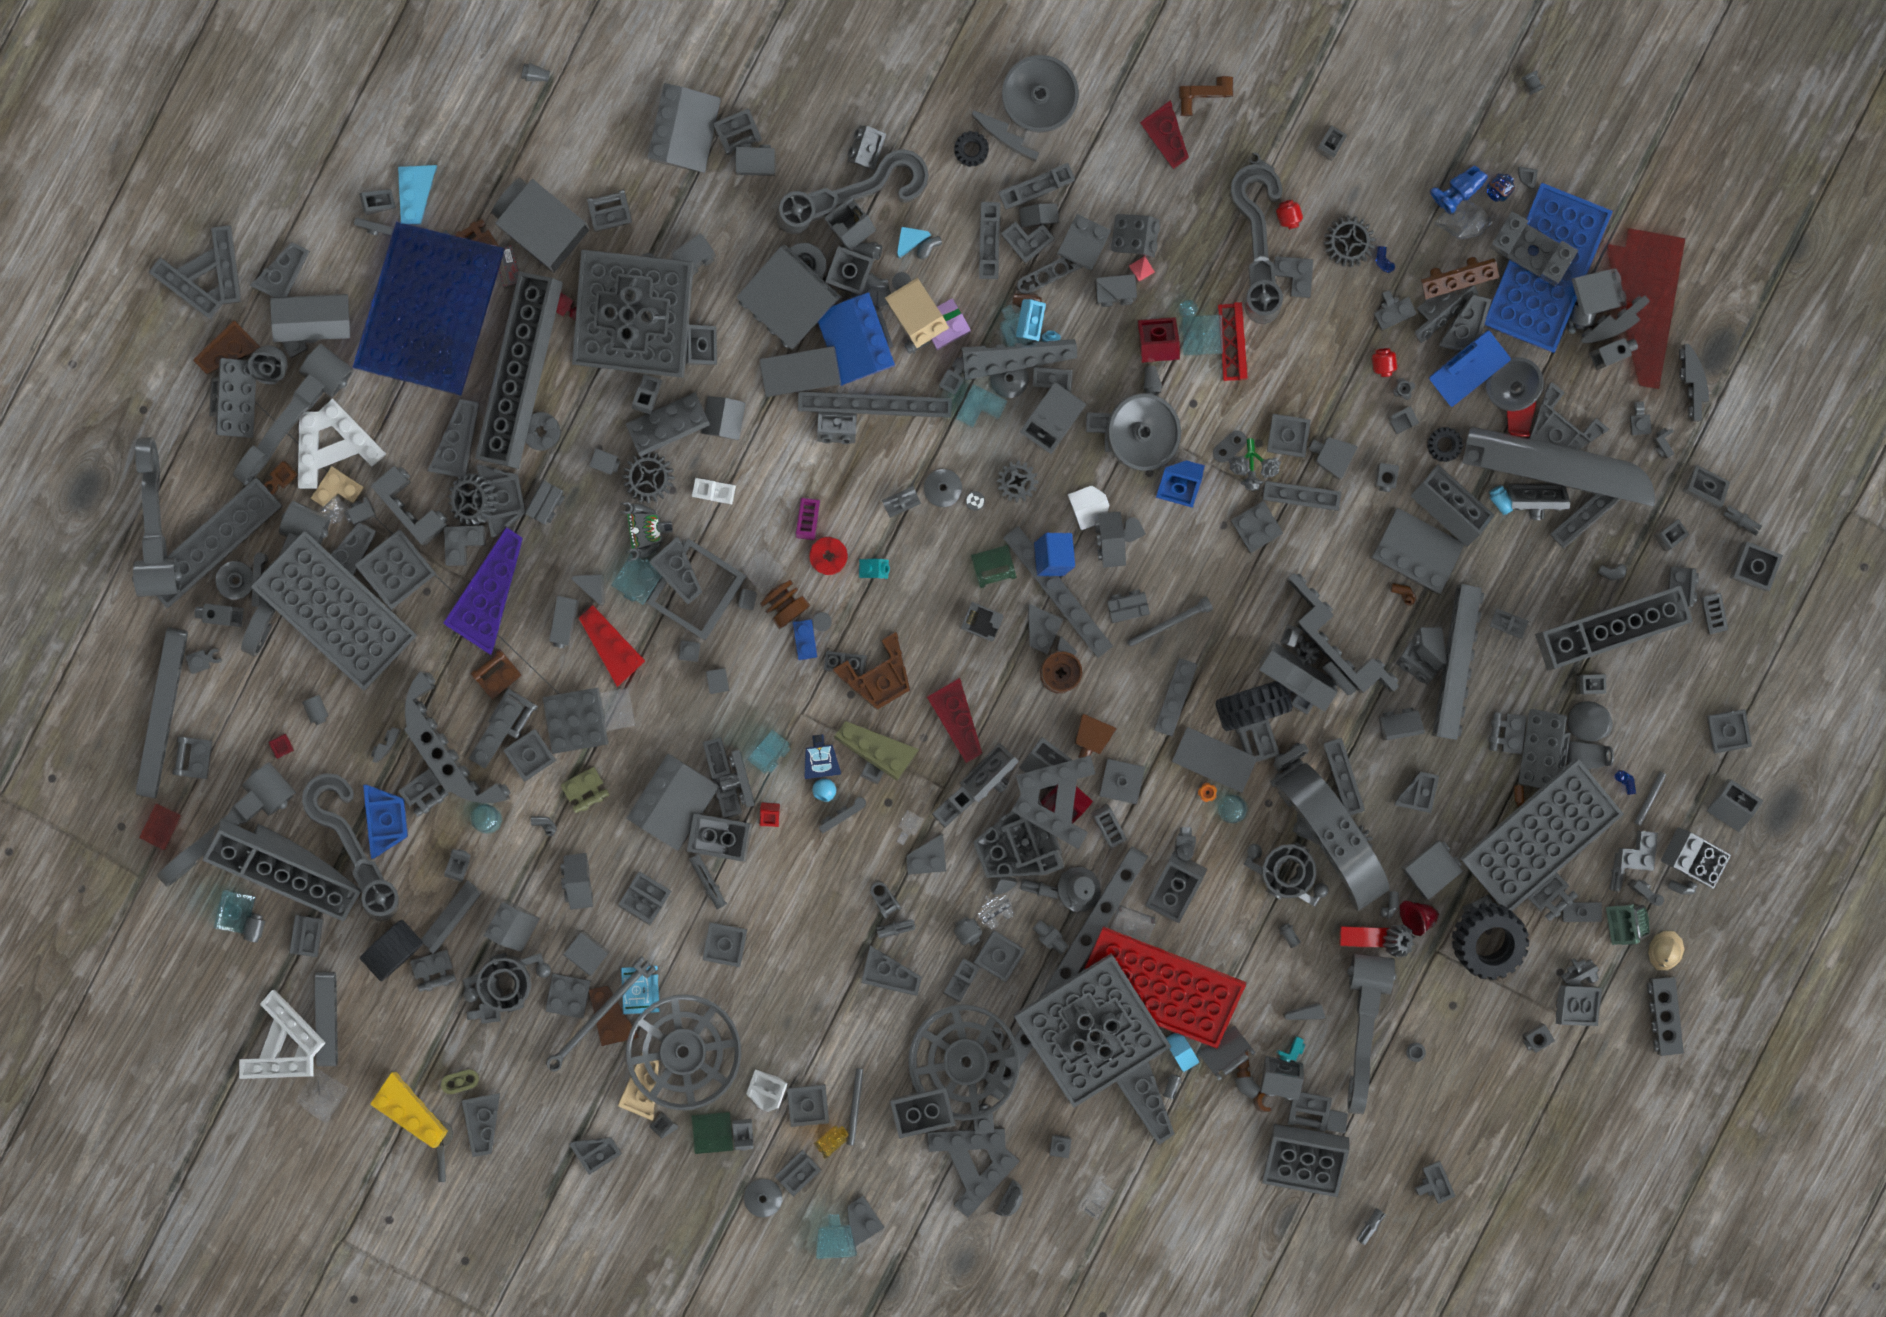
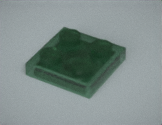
M730 1112L692 1115L695 1154L734 1150Z

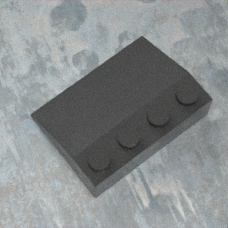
M664 83L647 157L648 160L705 173L715 129L713 123L717 120L721 98Z
M1397 508L1370 559L1424 588L1440 594L1465 544Z
M667 754L626 819L679 851L690 834L693 814H703L720 786L676 757Z
M1274 1124L1262 1184L1338 1197L1350 1150L1349 1137Z

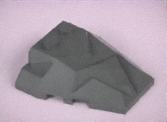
M1012 810L1007 815L1001 817L999 822L991 826L973 842L986 878L1047 875L1064 868L1061 856L1062 850L1057 837L1012 812Z

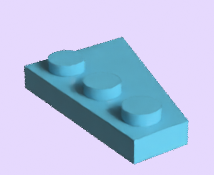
M437 165L398 167L401 225H417L422 223Z

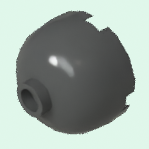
M272 345L257 348L248 360L250 374H254L257 377V381L264 384L278 383L279 380L283 379L287 371L288 362L286 355L278 347Z

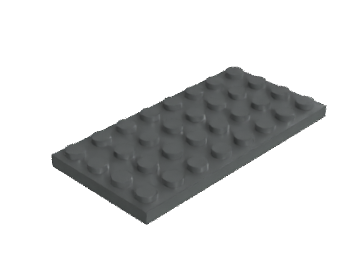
M305 530L251 585V588L363 691L417 636Z
M1575 758L1460 859L1499 905H1503L1513 911L1622 817L1624 813L1582 762Z

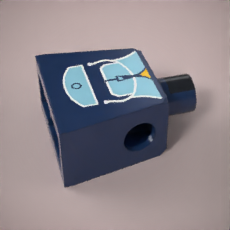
M824 734L812 735L813 747L806 748L805 779L841 775L833 744L825 745Z

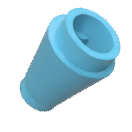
M1500 485L1489 491V498L1503 515L1513 511L1506 488L1504 489Z

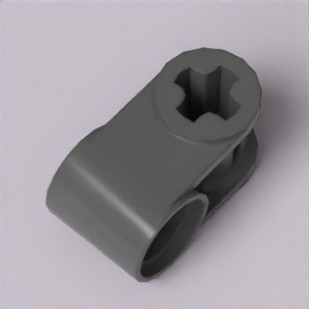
M876 881L871 885V895L885 919L895 910L902 909L884 882ZM875 886H883L884 893L876 895L873 891Z

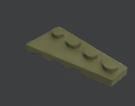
M847 721L844 722L834 736V739L896 781H898L919 751L917 748Z

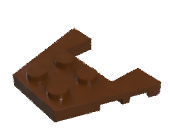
M897 632L881 640L890 659L862 676L857 677L848 660L832 669L833 673L876 710L910 691Z

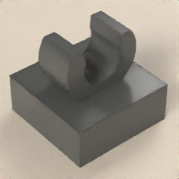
M1287 625L1280 642L1295 647L1296 643L1304 642L1306 637L1299 635L1301 632L1300 628Z

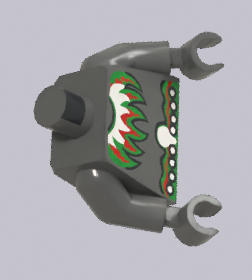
M629 502L620 503V505L626 506V510L620 511V513L627 514L632 549L625 553H631L633 557L628 561L632 562L637 558L650 556L660 547V543L663 542L662 534L673 532L672 521L660 522L659 514H656L654 509L645 505L630 504Z

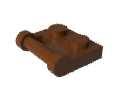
M501 649L495 652L496 655L477 671L474 670L470 673L492 700L522 676ZM502 660L505 665L484 681L481 676Z

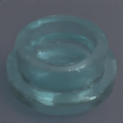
M1186 300L1180 304L1179 313L1183 317H1192L1198 311L1197 304L1192 300Z

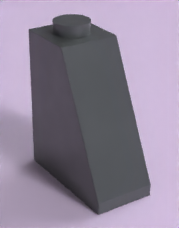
M557 596L549 639L550 642H554V647L564 649L565 645L570 646L579 606L578 600Z

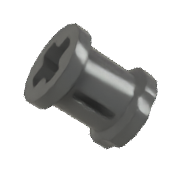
M1537 70L1521 78L1522 81L1526 82L1530 90L1529 95L1545 88V85L1541 84L1537 76Z

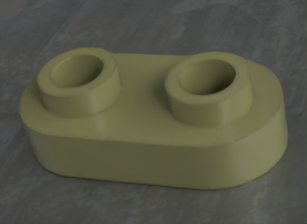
M466 1069L447 1075L441 1081V1088L447 1094H455L472 1089L479 1083V1074L473 1069ZM468 1075L473 1077L472 1082L467 1081L466 1077ZM454 1081L455 1086L449 1087L448 1082Z

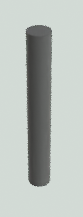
M1659 772L1634 822L1635 824L1642 825L1667 776L1665 773Z

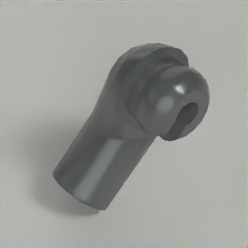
M1671 880L1668 888L1679 894L1687 895L1694 894L1698 885L1689 881L1687 886Z

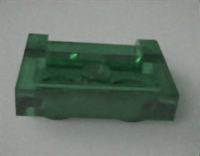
M1008 545L971 555L980 588L1011 578L1012 580L1017 578ZM1008 566L1009 571L984 578L982 576V572Z

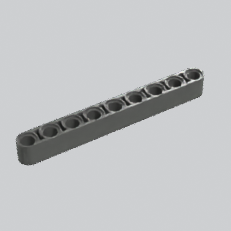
M168 627L165 634L136 787V795L156 799L187 643V630Z

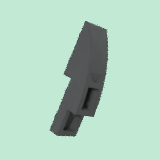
M1639 295L1631 302L1632 307L1628 310L1624 308L1616 315L1618 317L1617 320L1611 315L1608 317L1604 315L1597 321L1598 326L1592 330L1590 327L1582 334L1584 338L1581 341L1584 344L1594 343L1623 333L1641 320L1636 314L1651 301L1646 295L1643 297Z
M1684 344L1682 349H1679V360H1682L1679 378L1682 379V384H1690V387L1687 388V397L1690 398V406H1688L1687 410L1688 417H1691V422L1702 421V403L1709 401V390L1699 358L1689 344Z

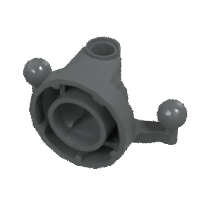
M1297 842L1290 845H1281L1273 849L1266 856L1261 867L1253 862L1254 859L1262 855L1261 846L1251 844L1248 847V857L1243 865L1261 875V879L1267 888L1266 892L1280 900L1282 898L1299 897L1316 907L1320 898L1328 895L1329 888L1324 883H1318L1314 886V897L1306 894L1313 886L1316 878V864L1309 853V849ZM1288 858L1300 864L1299 867H1296V875L1289 879V884L1277 878L1280 875V866L1288 862Z
M505 952L491 957L479 974L462 979L465 987L463 997L467 1002H474L479 995L482 1002L489 1008L500 1012L508 1011L509 1013L523 1008L525 1000L530 994L532 986L531 977L525 966L537 962L536 973L541 978L548 977L551 968L547 963H544L541 953L521 959L507 955ZM502 972L509 973L508 975L513 978L515 984L513 993L503 994L504 990L499 986L500 977L497 974ZM476 982L477 990L471 986L472 983Z

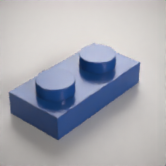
M812 619L793 622L798 660L817 658Z

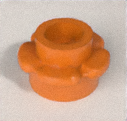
M1204 783L1199 788L1198 795L1201 796V800L1204 802L1213 801L1216 798L1217 789L1214 785H1210V783Z

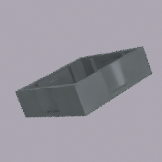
M1274 641L1271 642L1260 659V671L1324 712L1338 693L1337 684L1333 679L1308 663L1303 665L1297 659V656Z

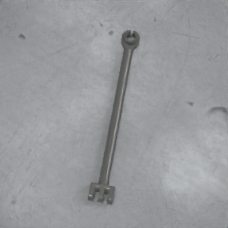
M640 956L632 964L636 971L559 1053L550 1055L546 1059V1065L550 1071H558L561 1068L563 1058L642 975L648 979L656 970L654 966L646 970L650 966L648 961L644 962L641 966L645 960L643 956ZM552 1059L557 1060L555 1064L550 1065Z

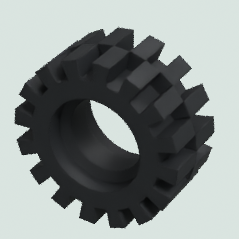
M964 132L955 142V156L962 165L976 167L987 158L989 152L988 141L979 132ZM968 142H975L979 146V152L975 156H968L964 152V146Z
M1439 428L1431 433L1428 438V452L1433 456V459H1437L1439 462L1452 461L1462 452L1463 439L1460 437L1459 432H1456L1453 428ZM1442 437H1447L1452 441V448L1448 452H1442L1438 448V441Z

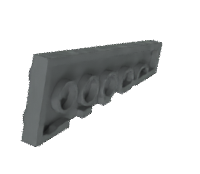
M1075 339L1033 342L1031 345L1015 343L1011 347H1004V344L996 345V348H986L985 346L961 348L965 380L1077 358Z

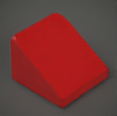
M761 803L760 826L779 827V803Z

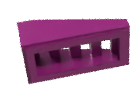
M801 498L796 538L815 540L820 500ZM804 505L814 506L815 510L805 509ZM803 513L813 514L814 517L803 516ZM802 521L813 522V524H802ZM801 529L812 530V531H811V532L801 531Z

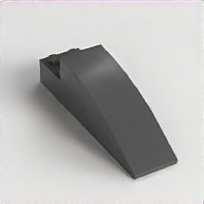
M1677 586L1536 633L1535 636L1548 671L1693 622L1682 587Z
M221 819L204 849L202 861L343 922L361 892V889L329 864L293 841L260 824H257L252 833Z

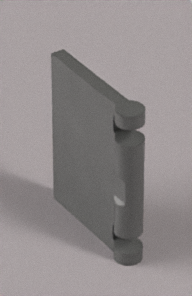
M1233 1026L1224 1033L1218 1048L1207 1046L1198 1054L1220 1081L1222 1079L1219 1074L1221 1070L1225 1075H1228L1249 1058L1245 1053L1247 1050L1252 1055L1256 1052L1236 1026Z

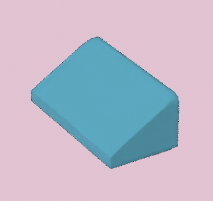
M1023 299L1016 337L1039 341L1046 303Z

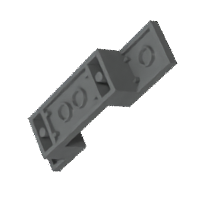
M1293 573L1286 578L1290 585L1311 606L1295 624L1311 641H1314V644L1319 647V650L1329 660H1332L1357 687V691L1364 693L1377 680L1389 692L1395 691L1399 687L1397 684L1399 680L1392 673H1387L1384 670L1386 666L1378 658H1369L1355 672L1353 671L1355 669L1354 665L1349 660L1344 661L1341 658V651L1336 646L1331 647L1329 645V638L1322 631L1317 632L1334 616L1331 613L1333 611L1331 606L1327 602L1322 603L1318 599L1320 597L1318 592L1314 588L1309 589L1305 585L1307 581L1300 573L1297 575Z

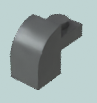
M644 374L640 387H638L632 409L651 415L662 380Z
M962 786L937 808L932 815L946 828L975 799Z

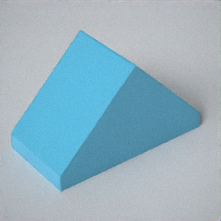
M902 227L897 251L899 259L921 244L922 241L931 237L929 231Z
M1174 1032L1166 1037L1171 1045L1169 1049L1183 1072L1200 1063L1183 1035Z

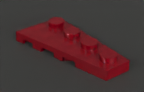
M960 678L927 698L964 761L967 763L981 755L982 750Z

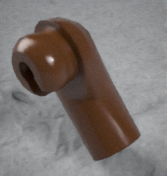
M1392 583V593L1401 594L1405 604L1408 606L1415 603L1416 596L1410 586Z

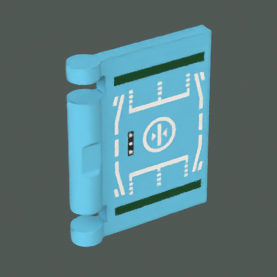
M634 967L621 968L622 985L636 971ZM658 974L651 975L648 979L642 975L622 996L623 1014L642 1013L651 1004L659 1001ZM655 1008L650 1013L660 1012L659 1008Z

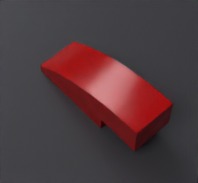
M1340 926L1339 945L1385 947L1383 944L1386 941L1383 937L1387 936L1386 930L1390 928Z

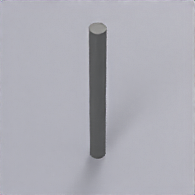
M856 1068L847 1145L852 1146L855 1144L864 1069Z

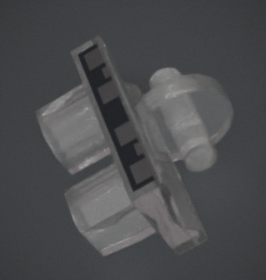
M987 895L984 897L987 903L981 906L983 911L977 914L982 923L992 930L999 925L995 917L1002 913L1005 919H1009L1014 915L1013 905L1006 895L1001 899L996 896L991 900Z

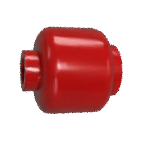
M1293 200L1279 203L1276 215L1280 226L1288 227L1289 230L1299 227V223L1303 220L1299 203L1293 202Z
M1390 348L1377 349L1371 357L1373 372L1380 374L1381 377L1392 376V372L1397 370L1396 353L1390 351Z

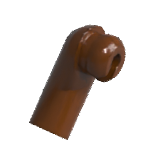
M1524 786L1514 787L1515 803L1518 808L1524 803Z

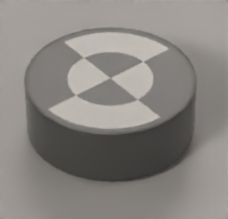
M973 491L967 495L966 505L969 509L977 511L984 506L985 498L980 492Z

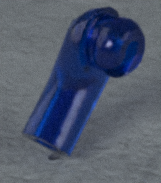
M1377 246L1376 264L1383 272H1393L1395 264L1386 258L1387 247Z
M1619 770L1615 773V780L1626 786L1627 795L1636 794L1634 777L1624 770Z

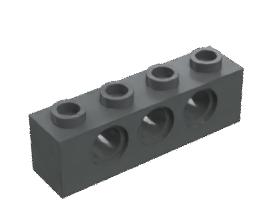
M1674 976L1649 978L1650 983H1647V992L1649 995L1651 994L1652 1002H1649V1010L1651 1014L1653 1013L1654 1021H1651L1652 1032L1656 1035V1040L1653 1041L1654 1051L1660 1056L1683 1054L1676 979ZM1661 992H1665L1667 995L1664 1002L1658 1000V995ZM1663 1011L1669 1013V1018L1666 1021H1662L1660 1018ZM1666 1030L1671 1032V1037L1668 1040H1664L1662 1037L1663 1032Z

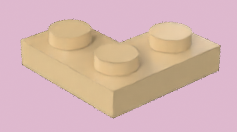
M331 466L311 499L328 509L337 494L355 503L365 487Z

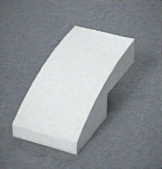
M695 478L692 497L732 504L736 486Z

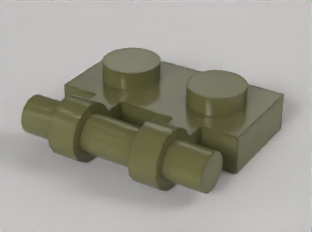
M595 766L561 784L569 802L577 799L579 802L573 806L575 813L582 810L586 811L589 809V806L596 802L604 801L603 798L610 795L607 789L598 790L597 787L603 784V781ZM592 790L594 795L584 800L582 795Z

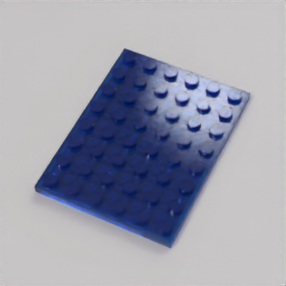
M396 222L352 368L462 396L505 249Z

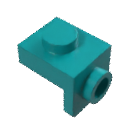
M859 559V578L888 579L890 572L889 560Z
M1295 1036L1289 1053L1278 1049L1276 1053L1280 1055L1279 1059L1289 1063L1291 1060L1296 1061L1298 1054L1302 1055L1306 1045L1303 1043L1304 1039Z

